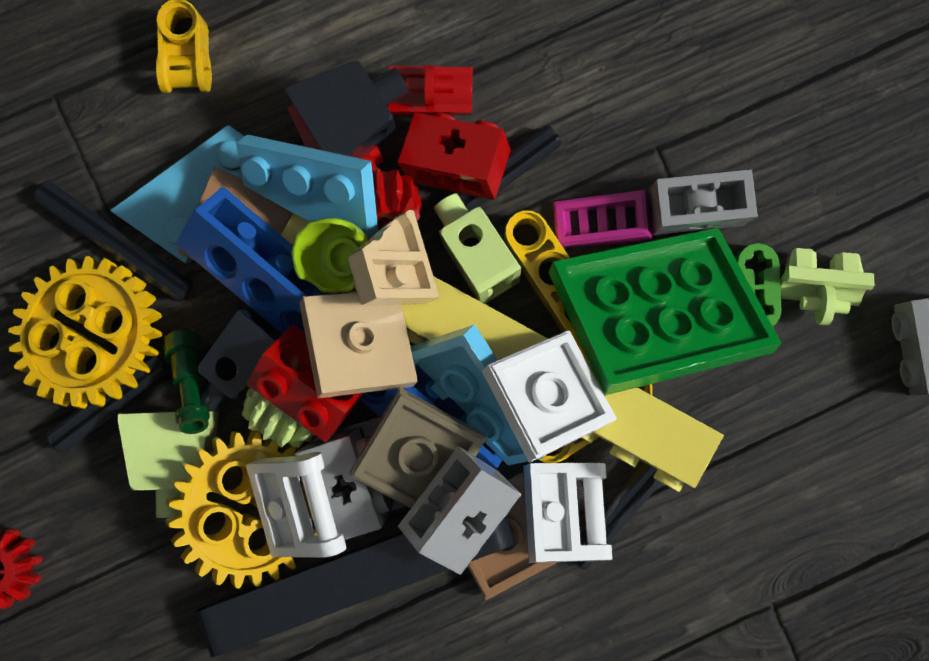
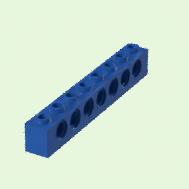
M224 186L194 210L175 243L281 334L292 324L305 332L299 304L303 297L332 294L321 292L310 282L300 279L295 273L291 249L293 245ZM416 364L415 370L418 382L413 387L403 389L466 423L467 414L449 396L442 400L431 389L435 382ZM398 389L366 392L362 395L360 401L379 417H382ZM485 442L476 455L478 459L494 469H497L502 462V459Z

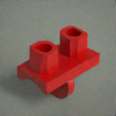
M425 64V66H389V70L394 67L398 70L409 89L408 94L388 105L392 115H414L415 112L431 115L441 112L450 116H472L473 67L435 66V64Z

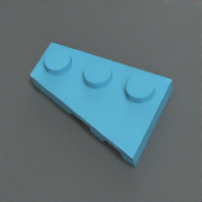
M229 125L110 211L189 265L192 259L178 254L180 247L175 243L192 213L198 207L214 167L242 179L236 142L244 136Z
M246 135L236 142L243 185L308 222L324 218L347 220L361 228L367 235L368 240L378 232L371 161L252 135Z
M475 324L410 346L414 366L417 364L435 382L431 389L442 400L449 396L467 414L466 423L485 434L487 438L485 443L507 465L528 461L482 373V370L487 365L498 360Z

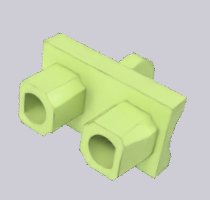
M795 248L791 251L786 261L784 274L780 279L781 299L799 300L800 309L814 311L816 324L825 326L831 324L835 313L848 314L850 305L859 306L865 291L872 290L875 286L874 273L863 272L859 254L845 252L835 254L830 260V269L817 268L816 252L812 249Z

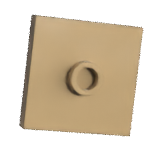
M358 292L302 298L299 304L317 398L398 389L399 387L407 388L413 387L418 382L401 305L362 306Z

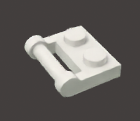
M312 452L301 456L259 458L246 464L271 557L323 558L337 555L346 550L347 547L343 533L337 532L321 470L325 466L321 452ZM299 476H301L302 482L304 485L305 493L307 496L317 536H314L312 522L306 507L305 499L300 485Z
M530 463L524 466L529 563L613 560L612 545H607L602 488V479H606L605 463ZM576 480L583 481L587 545L580 544Z

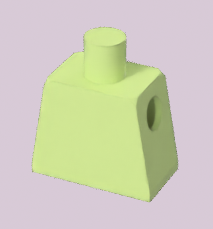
M458 194L446 197L434 207L436 214L445 226L439 231L442 244L478 301L486 304L520 283V265L481 207H477L469 212ZM468 238L479 240V243L472 247L463 244Z
M209 411L208 428L197 434H185L179 430V425L175 421L176 412L118 414V425L131 490H156L157 518H170L178 514V510L166 504V499L180 497L181 491L171 484V480L179 479L186 481L189 475L183 470L181 463L187 462L196 466L200 462L195 452L197 447L209 454L214 452L212 438L216 437L219 412Z

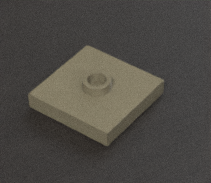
M399 387L350 469V476L412 508L458 446L476 457L487 438L479 430Z

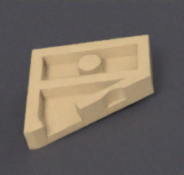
M408 210L392 219L348 256L354 286L362 306L427 304L440 298L414 210Z

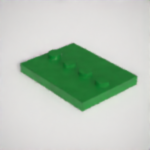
M719 228L554 261L548 272L604 396L772 354L782 344Z

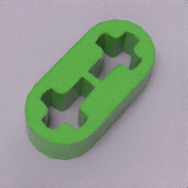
M751 244L739 251L735 259L753 292L758 291L759 303L762 307H767V317L772 326H774L781 315L780 263L778 255L766 244ZM754 253L757 254L758 261L766 262L767 266L765 270L758 273V285H755L753 269H746L745 262L752 259Z

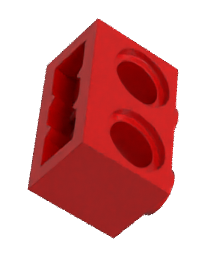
M294 324L263 353L246 384L325 443L352 412L364 394L358 393L317 398L306 335L304 331Z

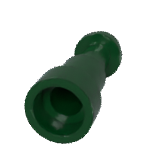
M177 330L166 335L162 342L164 359L171 367L173 386L179 390L181 408L175 413V421L179 425L181 432L197 434L208 428V420L210 418L209 409L201 405L198 389L202 383L201 374L197 370L199 360L203 355L200 336L194 331Z

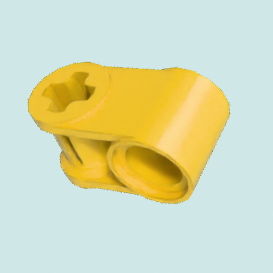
M169 0L161 6L157 15L158 54L156 58V74L159 88L162 93H171L173 88L199 87L201 92H210L212 71L209 58V30L207 23L188 1ZM183 18H192V26L189 31L180 35L174 33L178 21Z

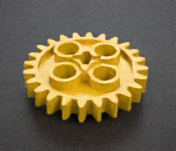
M86 256L82 266L72 259H67L65 273L54 266L49 267L51 277L49 282L36 277L34 282L39 291L35 295L28 292L21 294L29 304L27 309L13 310L14 315L23 319L21 325L11 327L8 331L20 337V342L9 347L10 352L23 356L14 365V368L28 373L23 382L25 385L34 388L38 387V396L46 399L53 398V403L67 407L71 402V405L74 407L86 409L89 401L91 404L99 407L105 406L106 394L118 400L122 399L120 385L126 384L136 389L138 384L133 376L135 371L138 370L144 373L151 371L148 365L143 362L145 355L158 356L159 351L149 346L151 339L162 337L163 334L150 325L162 317L161 313L148 308L155 302L156 297L147 291H143L146 283L136 276L132 277V271L122 265L117 268L115 263L106 258L99 264L95 259ZM86 293L83 305L75 309L77 299ZM60 311L68 318L82 324L92 333L114 344L118 348L117 353L111 354L104 347L89 341L80 332L58 321L54 317L55 312ZM122 315L123 322L121 327L112 333L111 326L113 321ZM59 332L57 345L50 349L52 337ZM96 355L94 368L86 373L87 361L91 356Z
M256 431L250 432L247 443H244L239 432H231L229 446H226L220 438L214 437L212 438L214 452L209 454L197 447L195 452L200 462L196 466L187 462L181 463L183 470L189 475L186 481L179 479L171 480V484L181 491L180 497L166 499V504L169 507L178 510L177 515L166 519V524L170 528H181L182 530L171 539V542L175 547L189 545L181 555L183 561L188 564L200 558L196 564L195 572L203 577L213 568L212 580L217 585H221L228 574H230L231 584L239 589L243 584L245 575H248L251 583L256 587L261 585L262 572L265 571L274 580H278L279 564L284 563L291 569L296 568L292 557H271L267 542L260 549H249L248 542L252 532L263 528L261 518L249 513L241 515L227 505L207 500L206 495L209 492H214L239 503H250L257 507L246 464L259 458L293 456L296 447L286 444L278 451V444L272 439H267L262 446L261 435ZM240 466L243 472L242 482L235 489L225 490L222 484L224 473L230 467ZM299 476V478H300V485H301V488H302V492H303V496H304V499H305V503H306V507H307V510H308V514H309L310 519L313 520L312 515H311V511H310V507H309V504H308L307 496H306V493H305L304 485H303V482H302V478H301V476ZM223 512L225 524L222 530L213 535L205 534L203 525L206 518L212 513ZM313 529L314 536H317L316 530Z

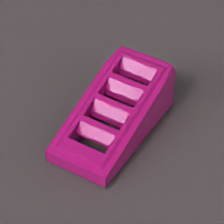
M645 190L553 202L556 238L563 248L653 240L649 197ZM634 207L636 228H628L626 208ZM608 209L616 210L617 230L609 231ZM589 210L597 211L598 232L591 233ZM578 211L580 235H572L570 212Z

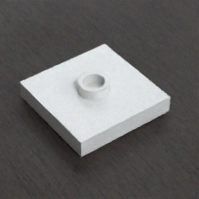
M570 331L491 363L482 370L529 463L617 419Z

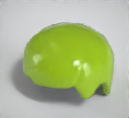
M339 218L309 221L296 234L291 249L295 273L300 279L310 282L324 293L337 294L356 289L348 256L368 240L367 235L355 224Z

